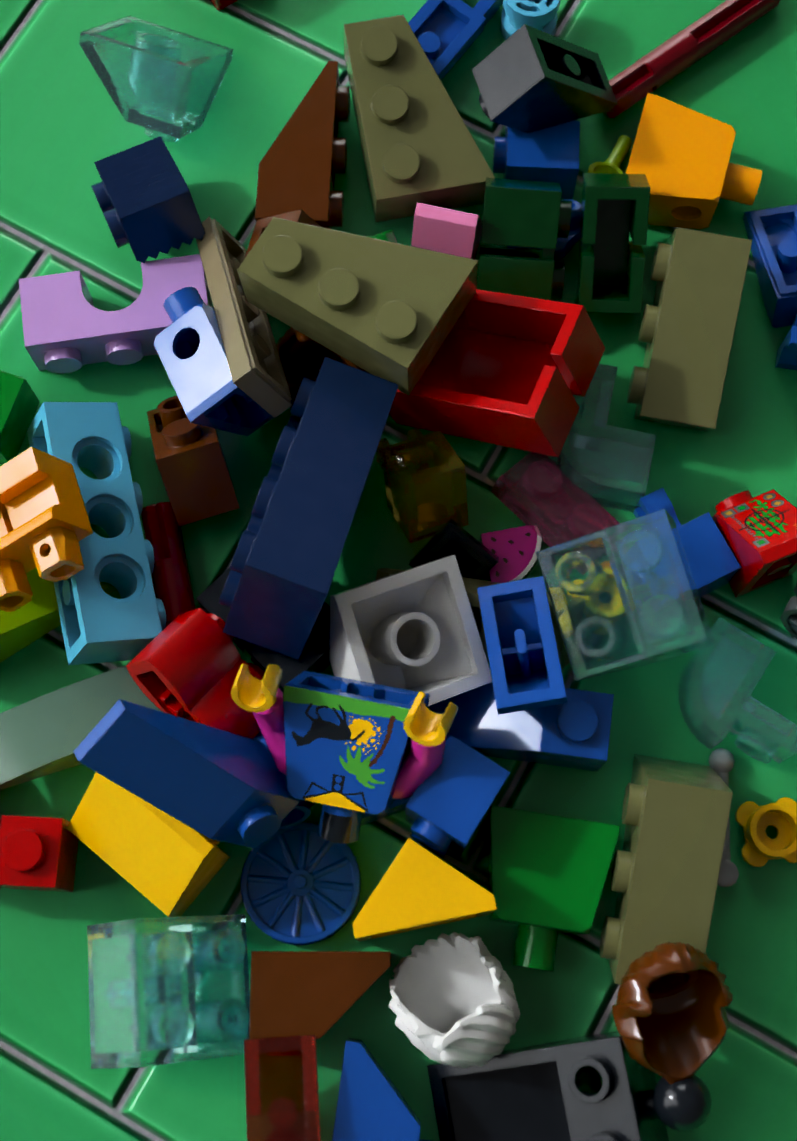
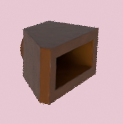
M251 951L249 1039H266V1052H307L308 1039H320L391 967V952Z

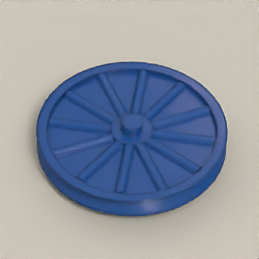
M301 822L295 826L278 830L270 839L262 842L256 849H251L242 869L241 895L248 915L265 934L283 943L308 945L318 943L333 936L349 921L358 904L361 891V877L356 858L347 843H335L321 838L318 835V824Z

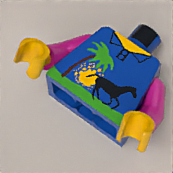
M247 664L240 665L231 689V697L240 708L253 713L278 770L287 776L289 795L296 799L322 804L318 835L327 841L335 843H353L358 841L362 812L374 815L385 814L396 799L411 797L417 787L442 764L447 733L458 712V706L450 702L444 714H439L427 708L430 694L310 671H303L286 683L282 693L281 689L278 688L282 678V669L279 665L269 664L262 680L250 674Z

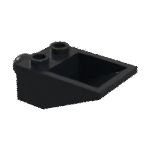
M618 1031L506 1050L500 1055L494 1056L483 1066H470L465 1069L440 1063L427 1066L440 1141H669L666 1126L677 1131L694 1130L706 1121L711 1110V1095L701 1078L694 1075L673 1084H669L661 1078L657 1083L654 1072L630 1057Z

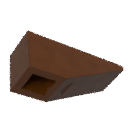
M328 61L259 163L255 221L302 209L320 227L328 229L343 227L344 191L334 189L335 174H346L347 138L338 137L339 122H349L350 86H340L338 61Z

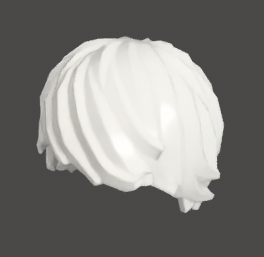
M453 932L450 935L441 933L437 940L429 939L424 945H414L411 949L412 954L401 958L393 970L395 973L394 979L389 980L392 999L388 1007L397 1015L395 1020L396 1027L402 1030L410 1042L429 1059L443 1065L464 1069L470 1066H483L494 1056L500 1055L505 1045L510 1043V1036L515 1034L516 1023L521 1014L513 983L503 970L501 962L491 955L479 936L468 938L462 933Z

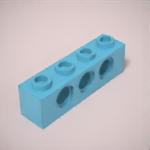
M43 402L27 430L29 446L72 464L90 524L100 526L109 536V538H104L93 531L92 534L80 540L79 546L84 569L67 580L54 582L68 665L132 660L166 628V611L162 600L155 597L151 577L154 570V551L151 542L148 539H144L140 521L143 508L142 491L140 485L132 481L129 466L132 446L130 432L126 426L121 425L117 402ZM79 467L90 470L97 479L86 476ZM100 582H106L114 586L118 590L121 599L109 596L102 589Z

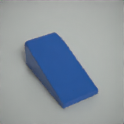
M797 204L744 212L743 220L748 239L752 240L751 253L771 325L774 328L792 326L795 314L797 313Z

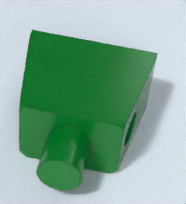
M491 806L487 818L489 892L494 895L497 909L490 914V920L518 925L513 959L514 966L553 972L558 932L577 935L589 934L619 837V825Z

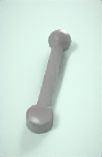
M715 749L709 756V765L729 787L728 772L734 767V756L727 749ZM730 816L717 884L720 887L732 886L736 883L739 876L738 868L731 862Z

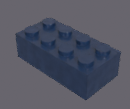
M325 357L316 381L303 378L290 413L292 415L287 426L283 428L271 461L272 465L269 473L263 479L251 512V519L247 529L241 535L229 568L230 572L219 600V604L230 607L223 633L299 660L328 594L393 404L398 384Z

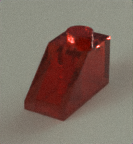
M316 1035L244 1039L247 1141H321Z

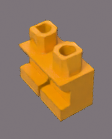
M34 447L28 448L0 466V610L6 612L15 611L32 601L33 593L26 573L34 568H37L40 578L51 582L67 580L82 571L84 564L79 541L93 533L72 464Z

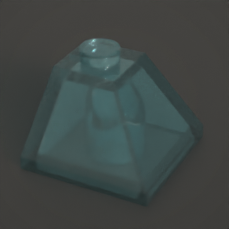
M132 16L82 31L79 45L125 121L145 127L146 135L151 138L161 136L162 140L167 142L178 141L202 126L231 63L234 50Z

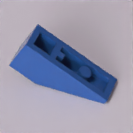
M488 683L427 707L435 713L444 714L450 702L457 705L458 712L447 733L446 741L452 735L484 756L598 771L607 761L614 694L565 688L567 703L498 715L493 683Z
M119 699L73 751L81 764L213 840L256 849L262 842L270 839L279 830L281 821L300 802L299 799L289 795L287 779L278 770L273 757L263 742Z

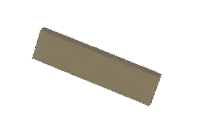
M208 217L202 222L205 235L202 240L196 239L232 381L271 416L276 418L292 406V397L267 313L247 302L237 269L243 262L247 249L220 223Z

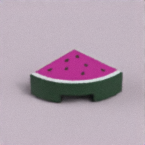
M542 522L480 535V543L499 558L498 563L487 573L488 581L505 583L526 579L531 574L538 562L543 546Z

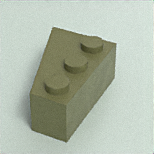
M404 15L344 24V57L375 222L414 216L417 202L448 209L484 204L486 177L495 178Z
M273 217L237 271L247 302L372 375L398 384V390L409 396L475 295L478 260Z
M676 227L665 244L658 242L650 280L657 281L653 305L646 304L639 333V342L647 343L643 367L634 366L627 395V403L637 404L634 419L705 432L716 428L752 240Z
M634 754L631 783L627 784L622 808V824H626L623 850H617L615 853L611 875V891L617 892L614 917H605L600 941V957L609 959L615 984H621V979L625 976L627 969L633 961L640 958L645 952L652 951L656 945L666 942L688 943L695 949H700L701 952L706 953L733 796L731 789L710 766Z

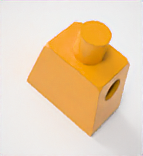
M647 93L625 173L645 174L650 185L648 225L704 229L709 227L720 198L752 206L759 189L763 170L729 162L736 130L727 123L651 93Z

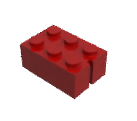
M476 289L472 300L410 395L408 396L397 389L389 414L397 424L559 458L580 409L573 395L585 397L605 351V346L584 305Z

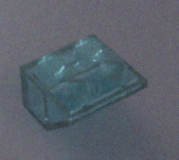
M665 509L536 552L576 681L652 664L715 644L675 520Z
M245 914L140 918L87 926L91 1069L139 1068L253 1053L252 1039H249L250 989Z

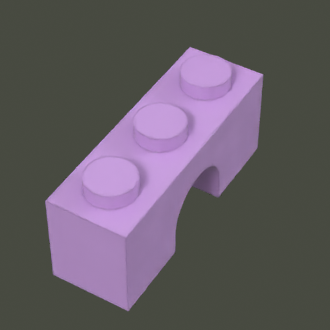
M200 254L152 260L145 263L141 262L142 290L138 298L131 305L117 311H104L93 306L92 296L80 271L18 279L24 345L39 371L48 370L60 374L71 373L79 370L82 365L106 361L116 365H128L140 361L143 356L158 354L154 347L156 335L172 324L163 307L165 300L172 293L185 287H195L204 303L213 307Z

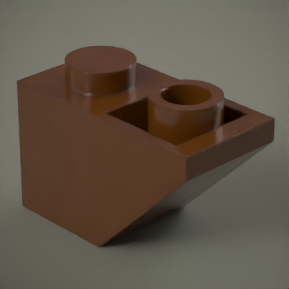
M178 396L170 397L162 401L157 406V409L147 411L156 463L178 526L180 527L239 509L232 479L216 429L191 423L185 414Z

